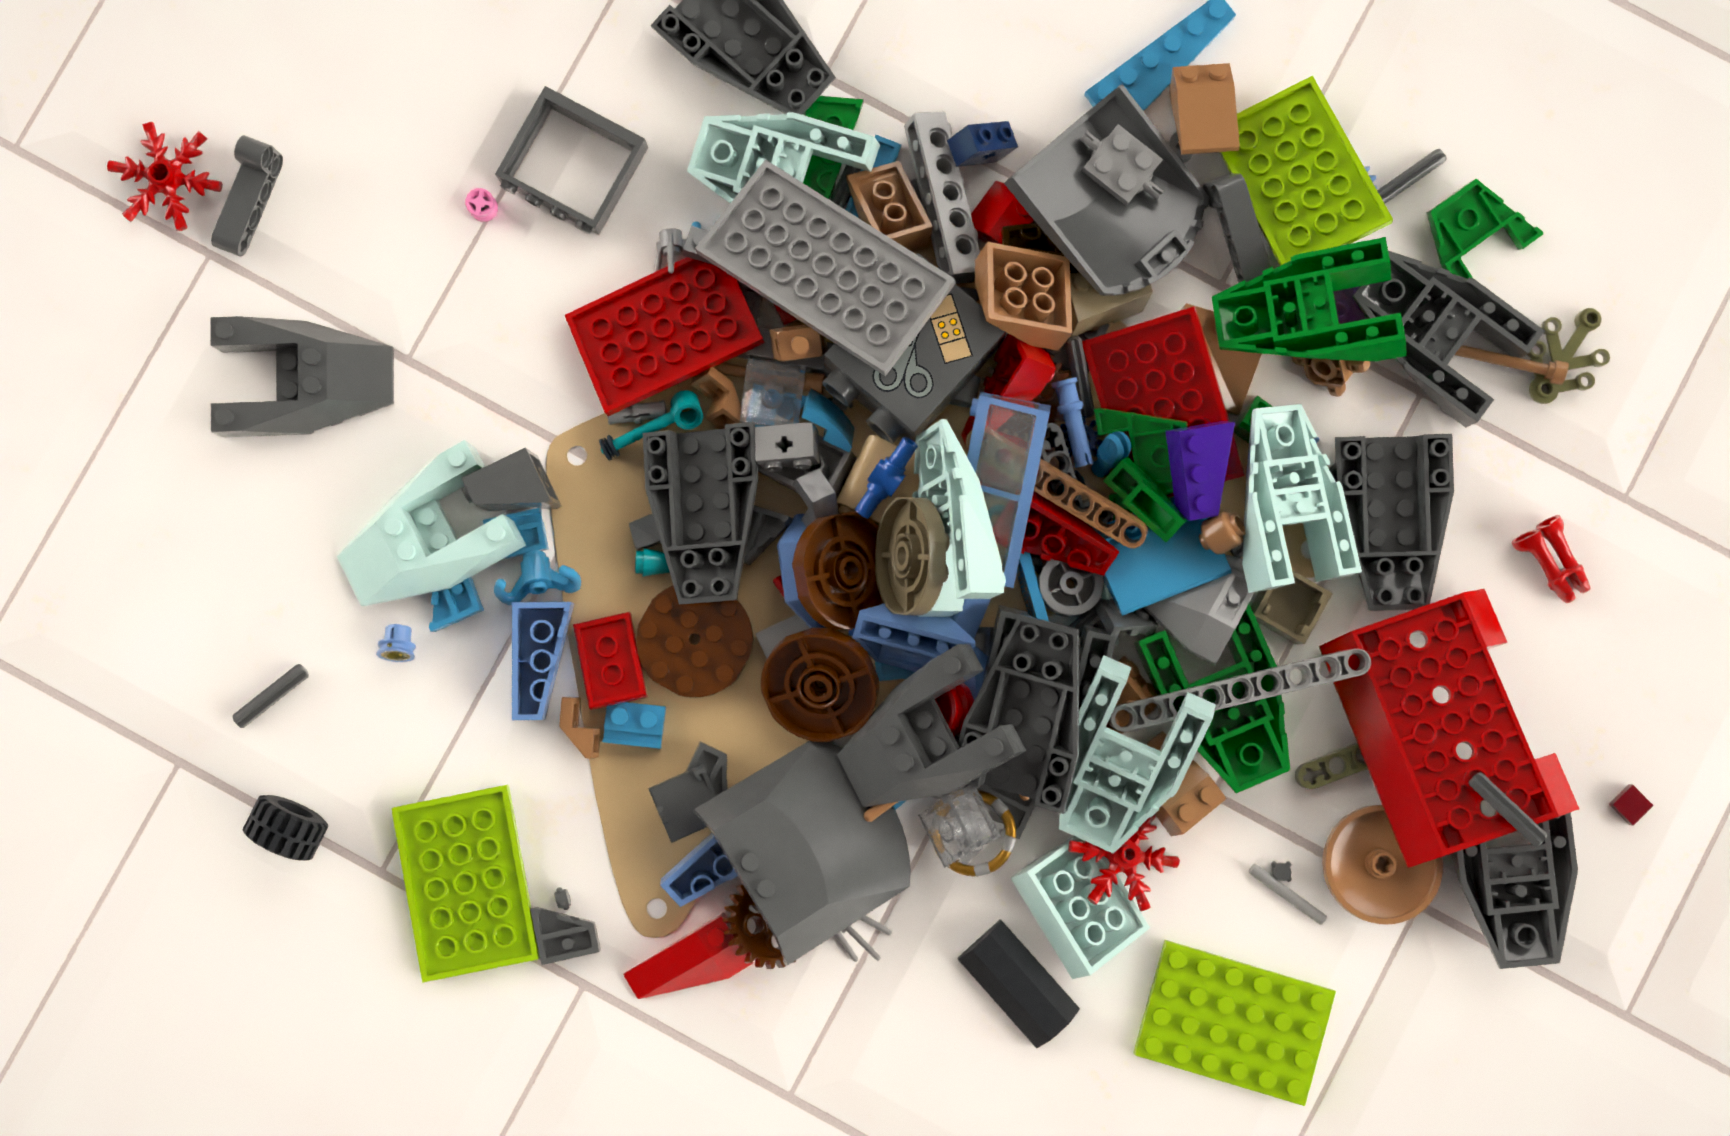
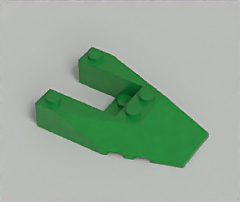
M1386 237L1296 254L1290 257V261L1274 269L1272 266L1262 271V275L1248 282L1244 280L1212 296L1220 350L1313 359L1374 362L1406 356V337L1401 313L1339 324L1333 291L1391 280V261Z
M1250 604L1245 609L1227 643L1236 664L1191 683H1188L1166 630L1133 642L1142 665L1158 695L1277 667ZM1265 675L1261 679V687L1267 692L1273 687V680L1269 675ZM1236 682L1232 686V694L1237 699L1241 698L1244 695L1245 688L1240 682ZM1207 689L1203 693L1202 698L1214 703L1216 695L1213 690ZM1282 694L1214 711L1213 719L1197 751L1236 794L1290 771L1288 738L1285 732L1284 721L1285 707ZM1183 696L1176 697L1173 702V707L1177 712L1184 700Z

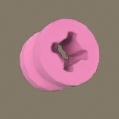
M476 188L467 194L465 205L476 220L488 222L497 215L498 204L488 190Z

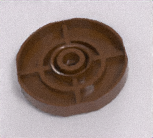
M856 512L825 516L814 520L800 536L792 562L798 599L815 621L826 628L837 631L855 629L860 610L884 604L875 574L876 537L879 526L870 518H864Z
M674 585L666 588L652 599L638 624L636 635L638 656L649 677L654 682L679 696L695 698L717 694L736 682L752 655L754 642L750 618L738 600L680 605ZM692 634L700 636V642L696 645L691 644L689 641V637Z
M810 628L783 638L771 651L761 674V692L772 717L788 732L815 742H829L855 734L869 720L879 696V677L868 652L846 634L827 628ZM816 681H822L826 686L820 687Z

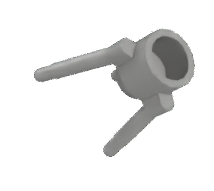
M667 228L659 232L660 241L656 242L657 254L654 272L661 269L664 253V256H667L668 272L672 274L674 272V257L680 255L681 251L683 252L687 239H682V231L680 229Z
M866 915L860 919L887 935L892 934L890 929ZM851 925L835 935L854 962L858 961V957L843 936L846 931L875 960L879 961L881 959L880 955Z

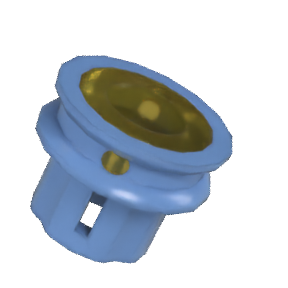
M401 624L386 626L384 639L377 643L380 649L376 652V655L383 660L392 662L414 660L415 655L413 651L416 649V645L411 642V627Z

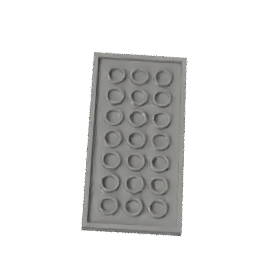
M764 160L695 247L697 254L884 376L892 369L956 284L955 279L767 160Z

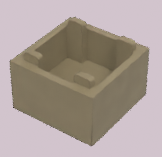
M1292 570L1295 583L1271 590L1259 591L1251 608L1259 624L1295 644H1305L1333 593Z

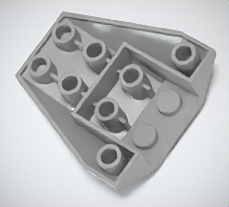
M1230 555L1225 556L1230 565L1231 574L1143 607L1189 653L1214 666L1254 592H1248L1242 558Z

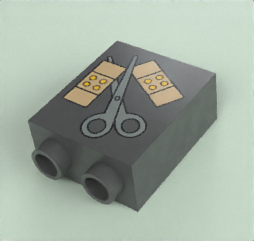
M919 253L916 254V255H918L919 257H921V258H923L924 260H926V259H925L924 257H922ZM955 284L886 376L837 344H834L824 354V372L828 376L822 384L843 405L849 406L854 399H857L871 411L872 415L866 422L880 438L892 444L899 436L902 439L907 437L915 442L916 436L930 426L999 349L1006 332L987 322L982 306Z

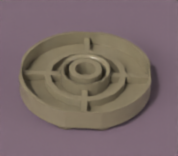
M895 498L886 508L879 524L876 537L875 574L881 598L885 606L893 614L925 615L936 603L943 582H946L948 579L949 571L946 565V551L950 544L949 536L944 531L942 519L935 504L927 498Z

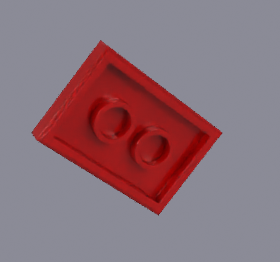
M630 612L573 624L590 710L648 697Z

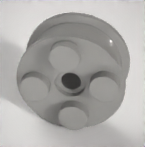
M1054 559L1047 561L1043 565L1044 567L1041 568L1042 571L1038 574L1037 580L1044 605L1051 612L1065 617L1077 616L1089 611L1099 601L1104 587L1103 575L1073 568L1068 563ZM1067 579H1071L1074 582L1073 589L1066 586Z

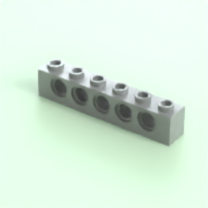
M945 111L914 113L904 125L923 207L933 226L931 240L938 268L953 277L956 284L974 282L975 259L980 253L977 242L978 233L973 226L971 205L967 201L964 189V177L961 175L959 167H956L947 143L952 134L951 125L947 121Z

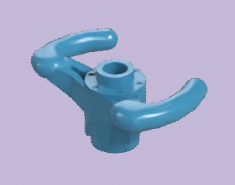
M533 550L523 555V561L520 562L522 574L510 593L505 591L506 581L504 579H498L493 589L499 601L506 605H512V602H521L527 594H542L550 588H556L566 593H574L581 588L582 580L579 573L565 565L559 567V573L550 568V559L546 557V553L540 550Z

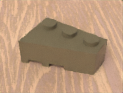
M1080 272L1070 273L1072 335L1070 337L1078 336L1087 331L1094 332L1102 325L1110 322L1114 324L1143 312L1153 293L1151 285L1126 294L1101 296Z

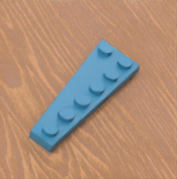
M1225 0L1207 1L1085 91L1084 96L1094 107L1122 84L1141 109L1145 111L1170 85L1172 68L1188 66L1234 20L1236 13Z

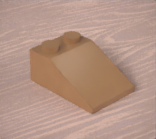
M1230 63L1173 67L1169 94L1181 155L1239 151L1235 86Z
M900 161L874 167L871 172L864 170L847 175V183L859 219L912 252L929 247L933 226Z
M1161 731L1145 745L1160 751L1167 734ZM1192 760L1177 793L1159 808L1155 816L1171 837L1182 835L1227 798L1209 774Z

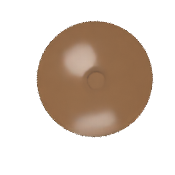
M1382 805L1362 807L1343 817L1329 834L1323 851V874L1331 895L1348 913L1367 922L1388 925L1414 918L1433 901L1441 884L1443 875L1442 857L1407 868Z

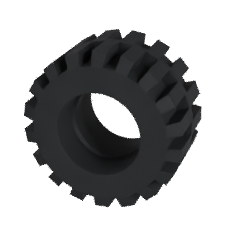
M260 795L242 830L252 842L274 854L292 860L306 861L313 859L329 826L318 813L304 805L280 796Z

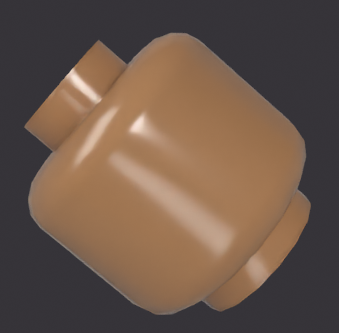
M1221 511L1218 516L1210 517L1202 522L1199 540L1204 549H1210L1215 554L1221 555L1242 544L1243 535L1246 534L1245 526L1236 513L1231 514L1228 511Z

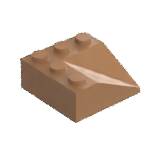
M987 242L975 259V286L986 321L1030 346L1058 351L1072 335L1070 261L1065 256Z
M1186 303L1181 310L1193 307L1194 305ZM1196 306L1226 411L1229 414L1239 416L1262 354L1220 350L1214 311Z

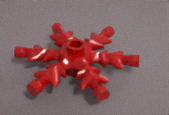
M154 122L142 124L148 140H141L140 142L151 151L145 154L154 158V162L145 168L140 159L137 165L130 157L126 156V164L109 160L107 163L108 171L123 173L120 178L121 181L135 177V183L144 177L149 182L147 189H137L141 194L127 199L128 202L133 204L122 215L130 222L135 219L140 210L146 216L149 202L155 205L154 195L163 193L166 198L162 203V207L168 205L165 219L168 220L173 217L176 231L186 230L188 227L182 213H189V209L179 202L185 198L176 195V189L181 185H185L189 193H191L193 188L199 195L205 196L204 189L221 192L223 187L222 181L207 179L210 174L209 172H203L195 176L196 170L191 171L187 175L181 171L183 164L193 163L189 158L203 154V151L197 150V148L208 138L200 131L193 136L190 142L184 137L181 143V150L179 151L175 148V158L168 160L164 157L168 146L162 148L165 134L161 133L157 136Z
M1155 814L1151 818L1149 817L1138 828V831L1114 853L1087 841L1085 843L1069 841L1068 851L1083 853V862L1095 856L1096 862L1103 856L1109 861L1108 869L1099 870L1103 875L1097 876L1090 881L1091 884L1096 885L1087 897L1091 903L1097 905L1104 892L1107 897H1110L1112 882L1116 885L1118 884L1116 874L1123 872L1127 875L1124 886L1130 884L1128 899L1131 901L1136 897L1140 911L1151 908L1144 893L1150 892L1151 889L1140 880L1145 878V876L1136 873L1137 865L1144 863L1149 871L1152 865L1158 872L1163 873V866L1178 868L1180 863L1178 856L1163 855L1166 850L1165 847L1159 848L1152 852V846L1145 852L1140 850L1139 841L1148 840L1149 838L1145 834L1157 829L1156 825L1151 824L1156 818Z

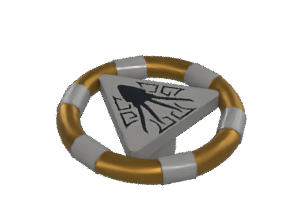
M967 790L956 793L948 798L937 810L931 827L932 843L938 858L949 869L965 876L978 877L991 874L999 869L1010 857L1016 841L1015 821L1009 808L996 796L980 790ZM972 801L984 802L997 812L1004 823L953 808ZM949 812L962 863L951 855L943 843L942 831ZM1005 828V837L1001 851L994 859L974 866L966 865Z

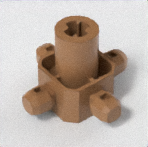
M1292 357L1293 363L1304 366L1306 377L1314 385L1327 386L1330 395L1336 397L1341 396L1345 392V382L1353 373H1364L1370 367V361Z

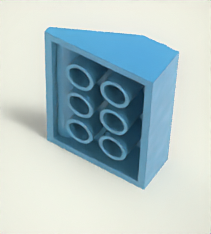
M1174 497L1170 498L1175 505ZM1208 518L1187 520L1168 542H1164L1148 527V534L1144 543L1137 548H1128L1093 528L1094 531L1120 551L1103 576V580L1122 616L1232 573L1225 554L1217 555L1210 549H1204L1199 540L1202 522ZM1113 520V521L1108 522V523H1106V524H1112V523H1114L1116 520ZM1129 526L1126 528V535L1130 539H1139L1142 536L1141 530L1138 527Z

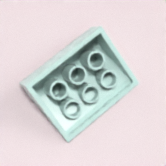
M1073 836L1012 876L1011 880L1070 977L1076 979L1092 975L1149 930L1150 926L1134 900L1130 901L1128 899L1129 892L1117 874L1118 884L1116 885L1112 882L1110 897H1107L1104 892L1097 905L1087 899L1088 895L1096 887L1090 881L1097 876L1103 875L1099 870L1108 869L1109 861L1103 856L1096 862L1095 856L1083 862V853L1068 851L1070 840L1085 843L1084 840Z

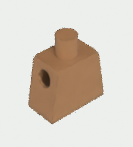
M806 324L769 329L773 359L790 361L819 357L828 351L826 337Z

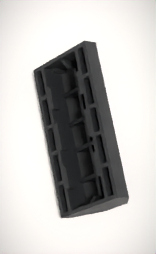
M1001 919L957 958L1036 1049L1057 1036L1070 1024L1080 1010L1079 1006Z

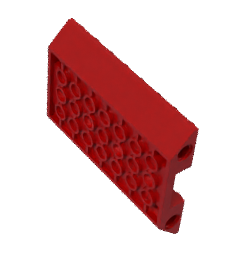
M1485 588L1462 592L1350 631L1318 647L1321 655L1347 649H1362L1371 658L1370 669L1365 674L1335 681L1333 685L1407 868L1517 831L1497 811L1491 817L1485 816L1481 812L1480 804L1485 799L1468 783L1479 772L1483 773L1536 824L1580 809L1556 753L1534 759L1488 651L1508 642ZM1415 632L1422 634L1425 638L1424 647H1414L1410 643V635ZM1352 654L1348 659V665L1352 670H1356L1359 667L1360 661L1356 655ZM1324 661L1327 670L1330 674L1331 667L1326 661ZM1441 687L1447 691L1448 700L1446 703H1439L1433 698V690L1435 688ZM1459 743H1465L1470 746L1472 755L1469 759H1462L1457 755L1456 747Z

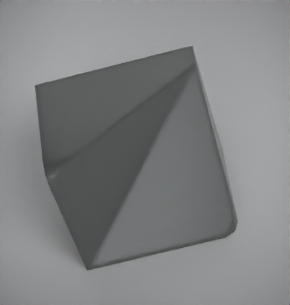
M653 514L629 523L637 551L661 543Z

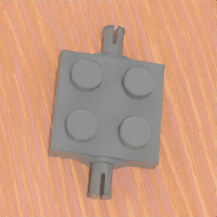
M1119 124L1109 136L1101 141L1088 130L1082 136L1080 141L1093 150L1091 158L1083 167L1082 172L1125 206L1142 190L1155 200L1163 193L1164 190L1150 181L1153 172L1163 159Z

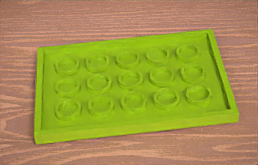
M1313 75L1237 113L1239 151L1219 153L1230 173H1239L1243 176L1259 228L1279 265L1290 261V257L1296 254L1351 244L1393 223L1390 212Z
M509 784L392 807L422 983L540 959Z
M1165 939L1133 1054L1305 1106L1336 991Z

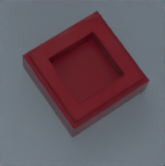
M1628 784L1609 803L1631 826H1634L1654 806L1633 784Z

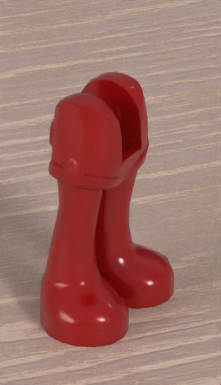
M1560 515L1545 519L1536 526L1537 530L1528 531L1512 541V545L1517 551L1532 553L1548 579V587L1566 604L1573 602L1576 598L1575 593L1565 579L1566 577L1570 579L1573 586L1580 593L1584 594L1591 590L1583 565L1577 562L1563 533L1564 521ZM1544 538L1549 541L1564 568L1560 569L1558 567L1545 543Z

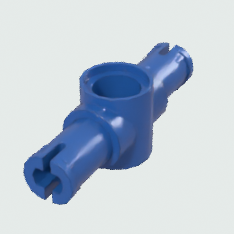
M903 437L891 456L886 457L884 460L881 459L867 479L869 482L867 484L868 490L855 508L859 515L869 519L883 499H887L888 496L892 497L906 476L904 474L906 471L905 466L918 448L914 441Z

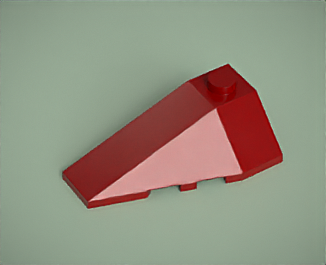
M1008 333L993 359L998 363L992 377L986 376L984 380V393L1031 402L1042 392L1046 384L1053 379L1056 367L1049 353L1040 347L1030 346ZM990 404L985 426L997 431L1019 411ZM970 415L961 433L965 445L966 437L973 430L975 417ZM983 435L982 444L987 440L985 435Z
M1022 484L1017 488L1014 493L1015 495L1021 494ZM1033 491L1021 554H1024V552L1041 556L1040 559L1050 561L1054 559L1068 563L1070 567L1104 576L1120 551L1084 521ZM1015 500L1009 501L993 528L995 540L1007 548L1010 547L1019 504Z
M724 912L623 973L637 999L729 979L752 965L754 962H744L746 953L741 956L735 955L739 948L738 945L729 946L728 943L734 937L733 934H724V931L731 928L730 923L723 922V919L727 918Z

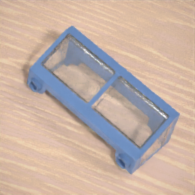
M981 392L979 399L973 398L970 416H974L975 420L967 458L981 484L1002 563V572L1006 579L1005 587L1014 588L1051 406Z

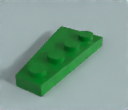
M819 96L806 111L805 116L854 130L864 104V99ZM812 155L803 184L830 200L842 163Z

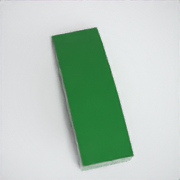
M1129 457L1122 459L1105 478L1104 482L1124 500L1122 503L1164 542H1168L1187 521L1167 495Z

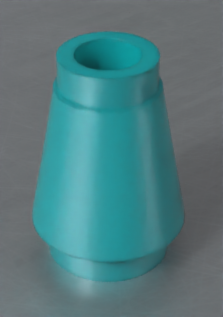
M643 548V551H636L635 574H642V577L670 573L663 552Z

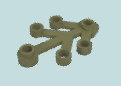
M1586 308L1575 316L1576 330L1563 350L1558 334L1562 328L1561 321L1556 317H1550L1542 322L1541 328L1545 330L1543 334L1546 336L1551 362H1555V360L1567 362L1569 364L1568 370L1588 366L1602 367L1608 364L1610 354L1605 349L1595 350L1589 355L1573 357L1588 332L1597 329L1601 324L1602 318L1596 309ZM1588 314L1593 317L1594 323L1588 322ZM1548 322L1554 324V331L1548 329ZM1537 341L1535 346L1540 349L1539 355L1535 354L1531 349L1527 356L1531 361L1544 363L1542 356L1545 355L1547 348L1542 341ZM1597 353H1599V354L1602 355V357H1603V362H1602V363H1600V362L1597 361V359H1596ZM1584 372L1577 375L1575 379L1565 380L1562 385L1549 383L1550 380L1545 379L1544 375L1534 373L1535 379L1530 383L1529 394L1535 402L1548 404L1554 401L1560 392L1575 389L1585 391L1592 388L1595 384V378L1591 373ZM1582 377H1585L1588 380L1587 386H1584L1581 383ZM1543 384L1548 387V394L1542 392L1541 387Z

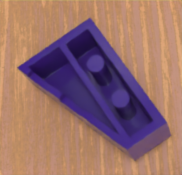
M1219 421L1166 430L1175 506L1186 520L1192 521L1219 515L1235 422Z

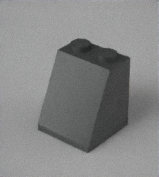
M526 447L462 478L465 487H462V492L469 503L473 502L476 507L487 511L530 510L535 508L558 509L562 507L538 455Z

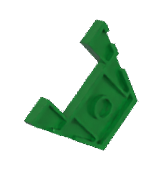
M1477 178L1471 180L1426 212L1441 268L1464 278L1473 277L1461 260V257L1502 227L1505 228L1518 250L1524 249L1544 233L1537 226L1533 227L1525 220L1526 217L1518 211L1514 212L1504 204L1502 198Z
M1106 408L1094 409L1098 435L1110 434L1115 431H1129L1134 463L1166 495L1172 493L1173 485L1166 430L1188 427L1187 421ZM1117 493L1109 494V500L1132 513L1122 503L1124 500Z

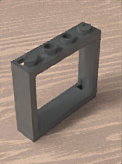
M544 86L495 175L501 183L500 187L507 192L515 195L517 191L525 195V200L533 206L540 208L542 204L551 209L550 214L562 221L568 218L575 222L574 226L586 234H590L592 231L600 235L645 155L648 145L645 138ZM551 109L631 151L594 219L579 213L513 177Z

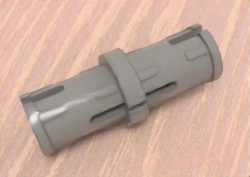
M665 400L649 403L638 402L609 416L608 423L609 425L626 422L641 424L644 420L656 419L667 413Z

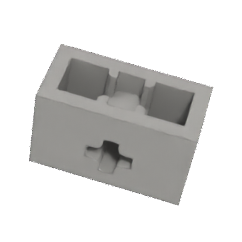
M813 422L755 427L756 462L762 469L769 472L781 471L782 467L793 466L795 469L811 468L812 464H820L818 429Z

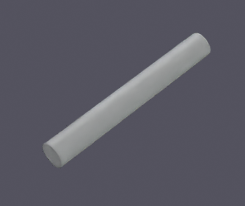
M1257 864L1251 866L1248 871L1249 874L1319 925L1325 922L1327 915L1275 879Z

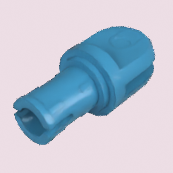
M1115 431L1107 435L1099 445L1097 460L1091 466V470L1096 476L1101 478L1105 475L1107 476L1111 468H1115L1122 459L1128 457L1131 451V442L1125 433Z

